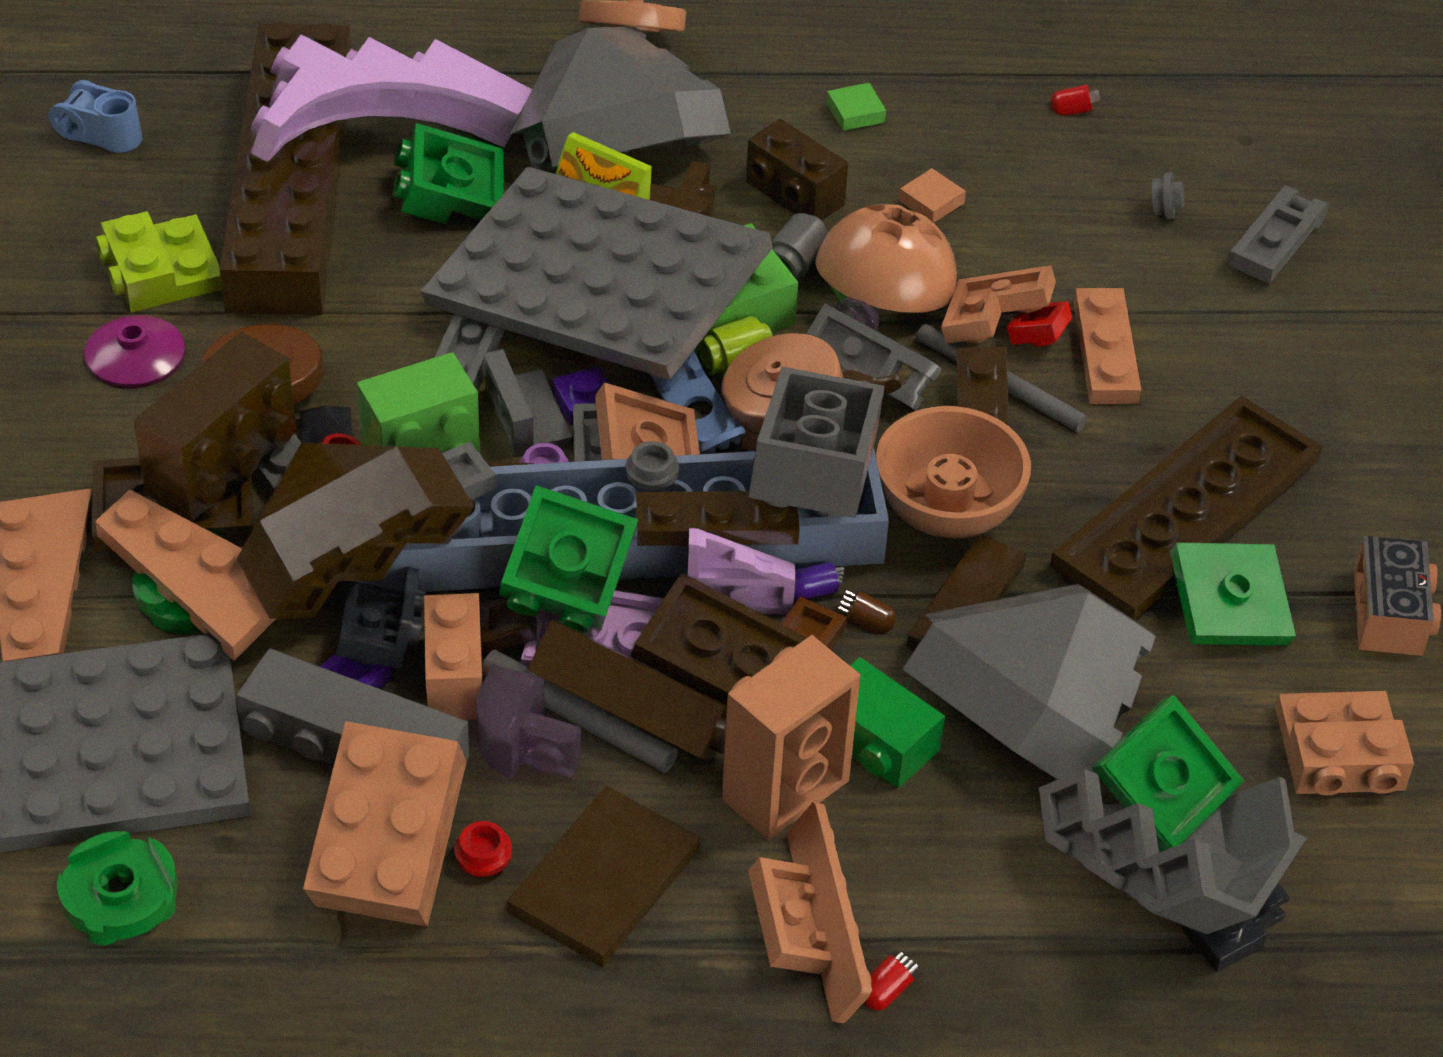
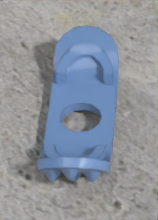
M694 350L671 380L650 374L662 400L684 407L696 401H706L713 406L708 416L695 419L700 454L703 452L715 454L717 447L720 450H724L729 447L730 442L734 444L740 443L742 435L746 432L743 426H740L731 417L727 406L702 369Z

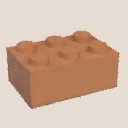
M813 635L794 648L787 647L783 649L771 664L752 677L746 676L740 679L728 693L722 800L768 841L796 821L812 802L820 803L849 782L860 674Z
M345 721L303 887L315 906L428 927L467 762L458 741Z

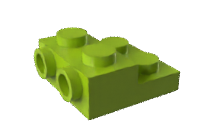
M148 211L101 222L103 235L95 237L97 251L103 265L111 264L112 267H108V274L115 296L124 295L131 313L222 290L219 263L196 214L153 224Z

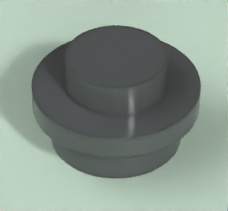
M1173 172L1164 173V177L1153 178L1152 181L1154 215H1165L1166 219H1175L1176 210L1184 208L1183 182L1175 181Z
M648 441L639 444L633 449L632 454L626 461L628 480L641 489L661 490L672 485L678 477V460L672 450L661 442Z

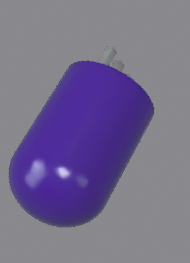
M831 562L795 569L794 598L799 599L801 596L805 599L837 593L839 584H842L841 579L843 577L840 575L844 574V567L835 569Z

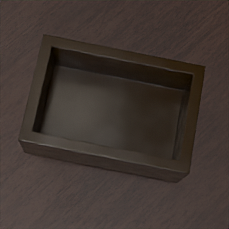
M241 331L137 416L133 423L145 494L188 520L193 521L208 507L216 505L224 493L239 480L252 474L258 464L275 449L285 445L296 432L289 358Z

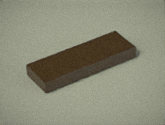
M979 534L909 633L907 647L915 651L932 625V622L925 614L1002 599L1025 566L1027 553Z

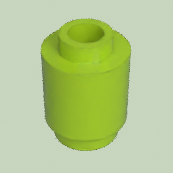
M749 316L709 329L707 336H704L697 345L698 356L708 375L719 374L723 377L730 363L742 351L754 343L773 335L766 323H760L756 317Z

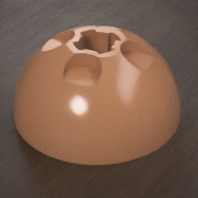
M871 205L848 214L828 232L819 247L815 260L820 275L836 290L859 302L891 311L918 313L940 309L951 302L956 288V262L951 246L943 232L926 216L907 210L900 205Z
M957 406L930 407L905 415L885 431L879 441L876 452L883 495L893 511L916 530L946 539L973 537L987 532L1003 522L1020 503L1027 489L1031 474L1029 452L1015 431L991 415Z

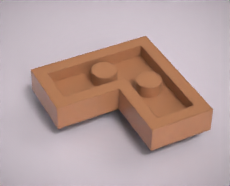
M1052 266L959 279L941 326L946 344L963 342L965 344L980 343L994 336L1001 313L1010 311L1031 313L1041 309L1043 306H1049L1056 284Z

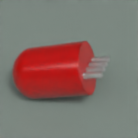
M1088 84L1059 90L1051 97V109L1060 115L1093 111L1092 103L1100 101L1099 90L1090 92Z
M902 952L896 957L888 955L870 974L872 992L863 1004L873 1010L886 1009L914 981L912 973L919 966L915 964L908 971V968L914 963L912 960L904 966L903 964L909 958L905 956L901 961H898L904 955Z

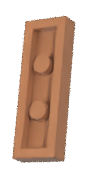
M1076 288L1073 303L1089 404H1139L1141 385L1124 288Z

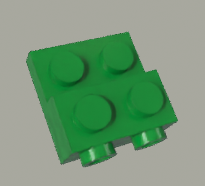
M415 123L408 140L401 139L395 152L394 166L403 169H400L393 186V197L401 199V212L443 224L447 223L452 211L464 214L470 218L482 220L503 196L504 149Z
M535 485L501 582L499 596L507 598V607L522 615L537 616L540 609L560 616L558 623L567 625L583 634L589 633L591 627L602 630L639 519Z

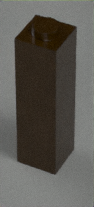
M551 620L527 668L528 671L699 758L713 761L717 752L720 754L725 752L726 705L567 625Z

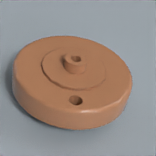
M581 0L578 20L580 23L603 27L635 26L643 32H683L685 30L686 11L681 8L644 3V0Z
M799 333L768 337L749 346L730 363L722 379V396L731 417L740 426L760 433L781 367L843 378L842 369L834 349L818 337Z

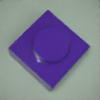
M600 366L553 378V394L570 426L573 425V404H596V393L604 382L608 383Z

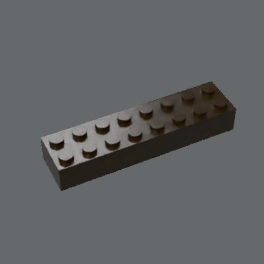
M283 22L258 24L220 264L225 313L323 315L347 119L336 120L305 131L285 143L268 162L250 153L257 134L251 132V126L263 105L271 108L269 106L272 98L271 91L277 75L271 73V68L282 47L290 50L300 35H303L346 57L351 50L350 25H332L328 23L318 25L287 24Z

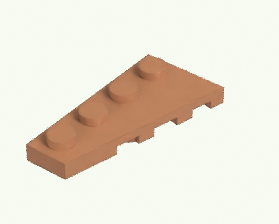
M92 488L0 502V640L3 662L64 654L72 616L71 602L73 592L77 591L80 577L79 563L81 553L85 551L88 537V518L92 516Z
M130 489L95 521L97 536L138 574H147L157 584V591L170 603L176 601L190 614L191 622L204 634L210 632L221 642L222 651L233 661L275 620L269 619L237 561L242 548Z

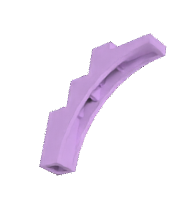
M300 35L290 50L282 47L272 65L271 73L277 75L271 91L272 98L269 104L271 108L263 105L253 121L251 132L257 134L250 153L268 162L285 143L309 129L336 120L364 116L406 117L436 122L472 133L501 147H505L512 136L510 133L532 89L436 39L425 54L417 51L413 59L371 37H368L358 52L351 49L347 56L344 57Z

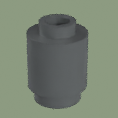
M803 213L795 214L773 238L772 250L795 279H800L816 263L815 260L819 247L828 231L819 218Z

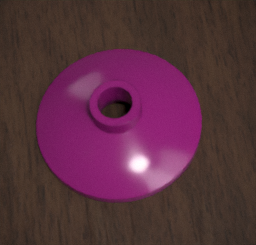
M132 315L114 319L99 327L89 337L85 346L84 356L88 370L101 382L119 388H142L159 383L171 376L182 364L185 356V345L181 333L171 323L153 316Z

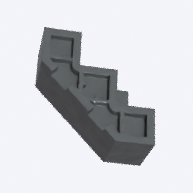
M635 26L587 28L556 41L510 134L523 133L531 168L549 173L557 171L567 136L572 132L620 153L684 139L686 147L700 146L731 134L721 89L709 80L699 79L688 70L689 66L665 48L658 49L647 41V35Z
M1079 584L925 614L932 622V625L903 667V670L1015 753L1056 779H1061L1083 769L1095 773L1092 767L1121 740L1123 733L1114 728V725L1122 713L1125 714L1132 708L1142 675L1133 670L1140 656L1145 657L1151 652L1156 637L1140 623Z
M1083 769L1039 787L1045 840L1083 863L1084 867L1112 886L1123 890L1138 900L1139 904L1154 914L1205 934L1256 917L1307 839V837L1294 832L1286 780L1281 777L1229 796L1182 844L1162 852L1158 850L1153 809L1140 803L1124 808L1121 804H1102L1098 774Z

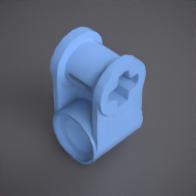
M80 80L71 87L70 96L63 103L55 104L48 113L51 126L62 137L102 147L110 152H128L139 146L143 140L135 98L126 91L114 90L96 85L87 80Z

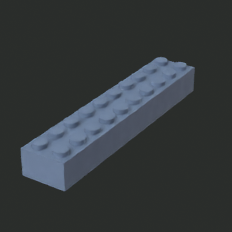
M874 448L856 518L846 516L827 517L815 510L798 507L800 528L798 545L744 546L795 564V569L831 562L834 567L883 564L889 519ZM755 451L675 456L679 463L678 477L672 485L661 490H645L633 485L626 475L627 459L490 467L496 474V490L471 500L474 507L449 544L407 543L382 581L356 582L402 592L407 569L411 567L419 569L417 588L424 589L426 592L500 587L535 485L636 518V492L750 491ZM636 526L619 580L679 576L681 572L688 575L689 546H637Z

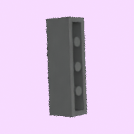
M270 648L236 695L242 731L247 732L257 740L271 741L295 750L310 760H322L332 765L335 764L345 721L458 741L466 761L469 758L468 721Z

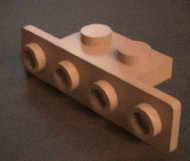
M812 802L787 833L793 863L759 857L748 872L770 966L820 974L831 1020L833 1022L845 1023L871 995V976L866 968L858 937V926L854 921L846 890V879L840 867L834 843V832L830 827L825 805Z

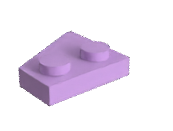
M689 528L688 576L761 614L787 615L794 602L795 564L703 530Z

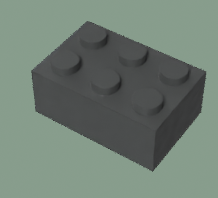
M781 367L756 444L749 498L763 500L775 507L794 506L815 510L827 517L846 516L856 518L876 440L885 386Z

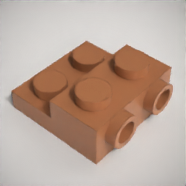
M1386 691L1278 695L1275 709L1296 794L1318 793L1321 795H1334L1349 792L1385 794L1406 790L1414 766V760L1403 721L1394 720Z

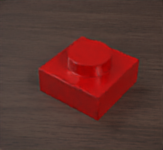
M1068 301L1050 302L1049 306H1043L1035 312H1017L1007 326L1011 344L1030 343L1032 346L1042 347L1056 342L1072 320Z

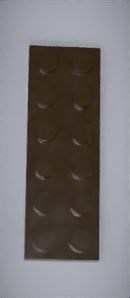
M1241 395L1056 548L1051 555L1050 567L1135 620L1177 584L1170 551L1176 543H1224L1316 464L1320 459L1323 446Z

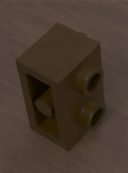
M780 118L748 139L746 182L792 213L812 215L822 221L845 205L849 162Z

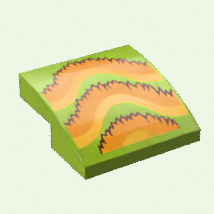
M575 132L567 136L556 175L650 200L652 166Z

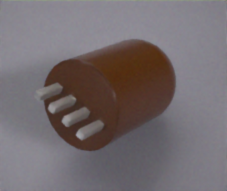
M848 590L845 591V594L853 597V599L844 595L843 599L849 601L850 604L841 601L840 604L848 607V609L841 606L838 609L845 612V617H847L848 621L878 634H884L892 630L896 622V613L891 606L860 590L856 594Z

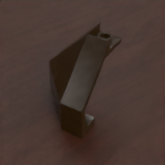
M301 443L278 479L244 543L237 561L269 619L314 618L338 581H382L407 543L449 544L474 505L439 448Z

